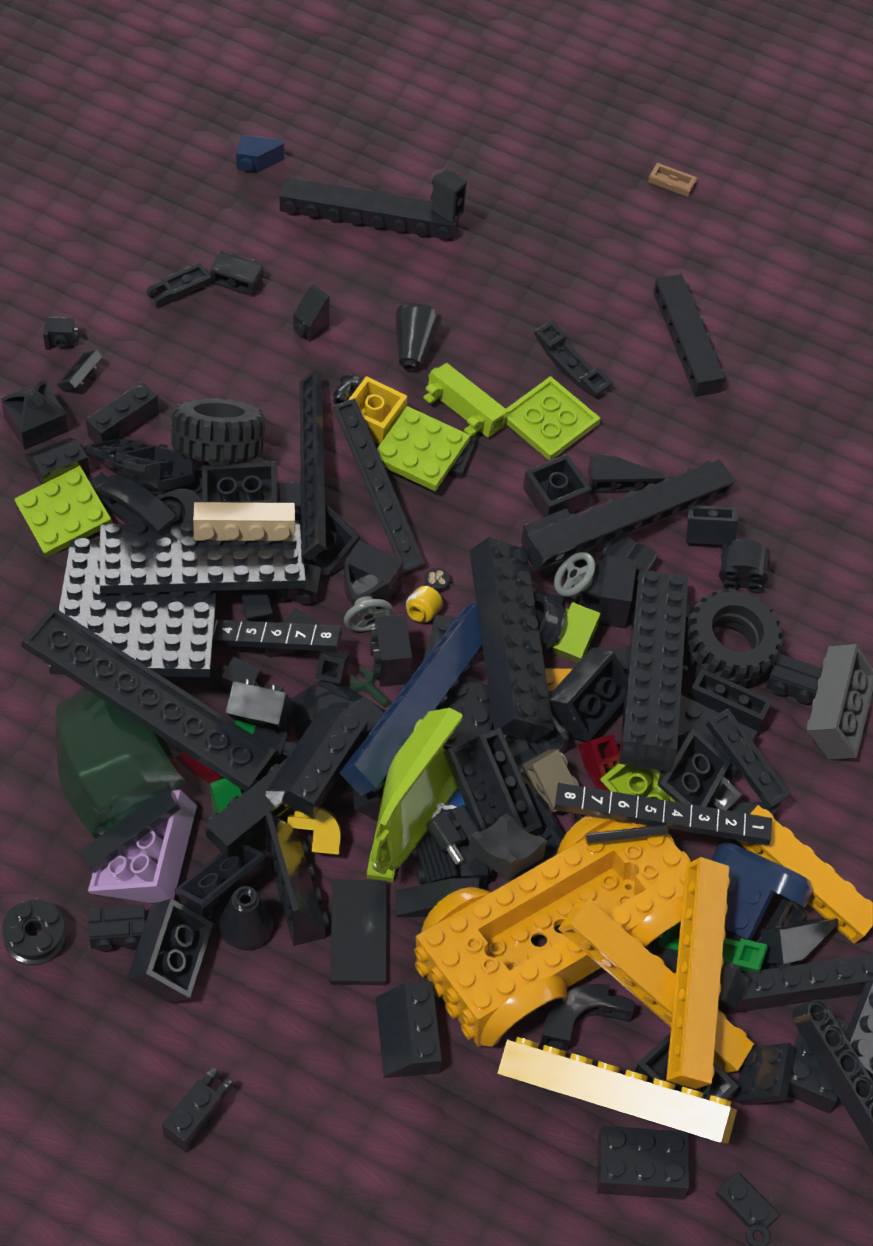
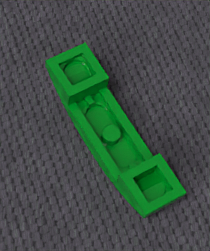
M678 923L670 928L668 933L659 939L657 945L665 950L668 948L678 951L681 924ZM725 938L722 949L723 965L725 962H730L741 967L740 971L759 972L768 946L741 939L739 942Z

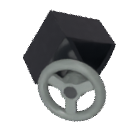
M361 540L358 541L344 564V593L347 599L354 605L345 614L344 624L348 629L357 632L369 631L370 627H374L375 621L367 622L377 616L392 615L393 608L391 604L402 589L404 562ZM358 613L360 620L355 624L351 620Z
M585 552L576 553L567 558L559 567L554 579L555 590L558 594L565 597L579 593L586 608L600 613V625L625 629L632 601L637 560L607 555L595 566V561L590 554ZM579 560H585L588 565L578 568L574 563ZM568 570V579L562 587L563 575Z

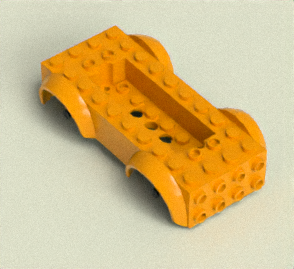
M587 815L566 833L560 843L556 856L493 892L475 887L461 888L450 893L436 904L425 919L421 933L416 935V948L414 952L417 962H415V967L422 977L426 976L429 981L433 982L434 995L444 1000L447 1012L453 1019H458L461 1023L462 1032L468 1040L472 1039L478 1047L480 1045L493 1047L498 1044L503 1034L519 1020H526L527 1016L528 1018L531 1017L532 1011L552 1000L562 998L563 1002L568 999V987L601 968L599 964L567 936L554 930L556 926L563 923L576 903L585 899L597 902L602 907V911L610 918L619 921L628 934L642 941L644 948L657 937L662 938L665 936L670 928L681 922L686 864L690 863V859L684 851H680L676 847L669 833L666 836L587 845L585 838L587 833L649 826ZM540 934L546 937L547 943L542 947H537L531 943V938Z

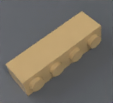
M194 502V540L294 541L295 504Z

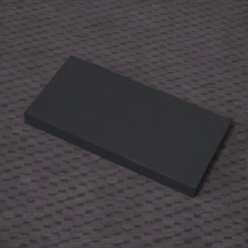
M332 880L330 985H386V881Z

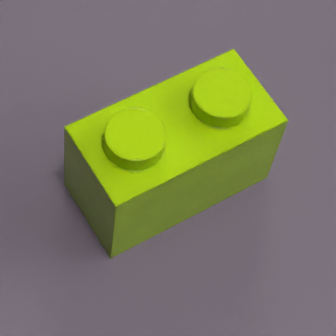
M572 602L569 609L565 608L566 615L560 633L561 637L558 644L553 646V654L578 664L588 651L600 622V613Z

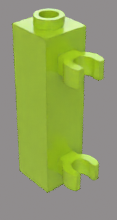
M446 363L439 368H434L430 372L428 386L426 387L429 393L423 398L430 404L438 398L470 424L464 429L467 434L474 436L480 431L489 438L504 428L508 410L452 366Z

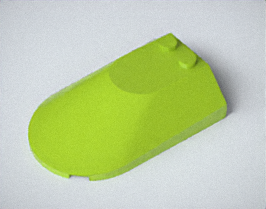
M451 708L429 711L423 720H418L413 733L398 751L389 767L371 855L372 866L380 874H386L388 869L396 870L408 858L428 831L426 823L432 819L433 812L437 810L436 805L443 803L446 806L459 789L443 753L446 751L443 745L463 720V715Z

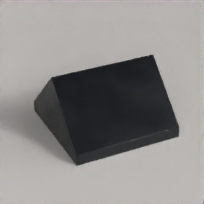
M326 505V548L312 559L328 575H331L344 567L345 560L361 537Z

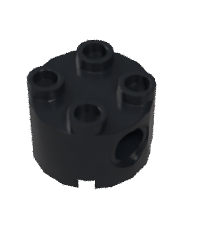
M747 539L734 540L730 546H727V543L724 544L721 549V568L719 571V578L723 582V587L725 589L747 588L751 592L762 591L763 585L767 583L769 578L768 565L771 555L769 548L763 549L761 548V543Z

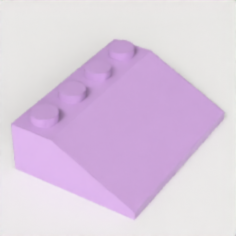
M181 790L172 791L181 809L97 872L93 873L88 892L90 894L147 903H157L170 898L174 900V890L177 888L197 805ZM159 792L113 796L104 833Z

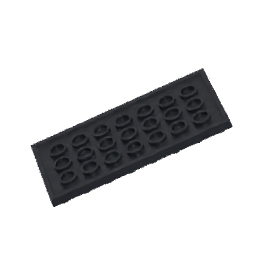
M295 520L294 541L194 540V523L192 522L172 523L160 534L142 523L101 525L100 594L305 588L306 580L304 560L301 556L299 520Z

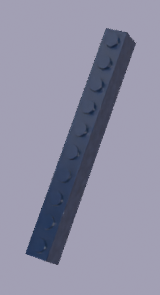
M476 601L462 609L339 772L361 796L370 791L375 793L384 785L385 781L383 779L387 775L394 757L413 733L418 720H423L429 711H434L436 706L441 705L447 699L448 695L446 693L460 681L459 675L472 665L470 660L483 650Z

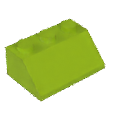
M617 763L600 779L612 792L676 802L657 785L661 770Z

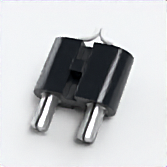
M443 803L437 804V810L433 812L432 819L426 823V826L443 853L449 852L455 864H460L464 859L457 846L468 843L470 835L481 830L466 805L456 807L454 805L445 806ZM441 808L445 810L451 809V811L447 814L446 812H444L440 815H437L440 813Z

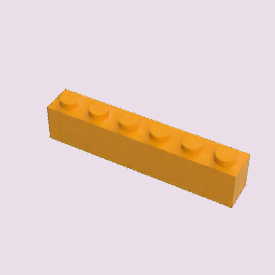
M758 805L750 814L772 818L770 844L764 845L740 840L736 841L748 851L789 868L809 879L813 892L807 903L824 918H838V925L835 928L852 943L858 942L873 926V902L860 895L850 882L844 881L835 873L831 865L820 860L809 846L803 845L794 837L791 830L780 825L769 811L762 809Z

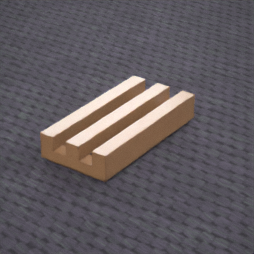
M657 163L649 176L648 182L689 197L697 182V177Z

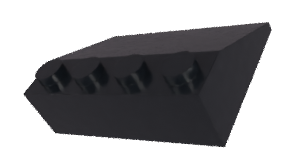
M271 812L266 813V851L292 944L296 946L324 939L325 928L329 927L326 911L321 912L319 904L322 903L319 887L314 888L312 880L315 879L312 863L307 864L305 856H308L305 840L300 841L297 830Z

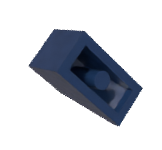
M241 134L236 152L237 169L259 172L284 160L283 140Z

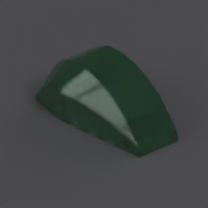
M81 688L57 704L56 754L60 785L77 816L95 839L166 787L173 791L186 782L167 742L163 738L86 688Z

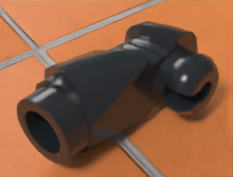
M355 374L344 375L340 380L341 384L333 392V403L338 405L348 401L353 394V390L358 388L363 379L356 377Z

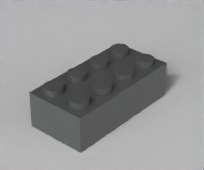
M857 644L828 647L827 655L823 660L821 678L818 680V690L812 703L811 717L807 722L808 733L828 760L857 758L873 692V668Z

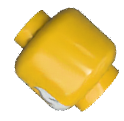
M429 586L417 588L406 601L409 617L420 623L431 621L443 607L440 594Z

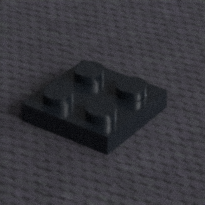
M788 1042L751 1048L740 1068L739 1087L736 1092L735 1101L740 1105L787 1100L795 1047Z

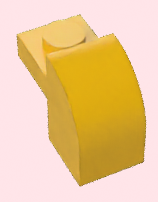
M320 807L314 818L298 810L295 811L294 815L290 814L288 816L287 824L292 828L314 830L312 852L339 854L342 834L341 826L337 817L331 811Z

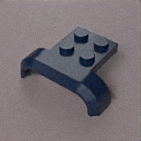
M726 842L718 845L711 858L712 861L729 866L728 877L730 878V884L727 889L726 900L728 910L725 915L724 929L746 940H752L774 892L803 908L806 907L813 892L811 881L806 877L735 844Z

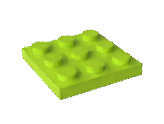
M551 376L506 408L508 414L505 423L549 461L600 423L599 416Z
M407 406L381 442L377 451L385 468L436 491L470 441V435Z
M80 466L14 499L46 558L69 547L71 541L87 538L100 531L101 525L113 524Z

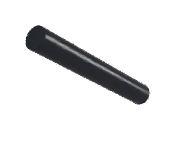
M665 824L585 834L586 844L668 835V827Z

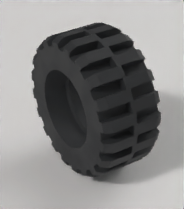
M201 398L183 401L177 404L172 412L171 445L178 454L185 455V457L190 459L194 458L198 461L204 460L212 463L250 461L253 458H257L263 451L266 418L261 409L241 401L237 402L220 398Z
M727 589L725 593L723 590L714 591L712 595L707 594L700 602H697L685 623L683 654L685 657H689L687 660L689 666L696 668L697 675L703 668L742 687H745L746 684L747 686H752L758 680H762L776 661L783 645V630L781 627H778L780 621L777 615H772L771 612L773 610L768 604L764 605L761 603L762 599L755 596L753 598L749 596V592L745 591L738 593L736 589ZM726 626L738 630L747 638L751 651L737 652L726 648L717 640L712 628Z

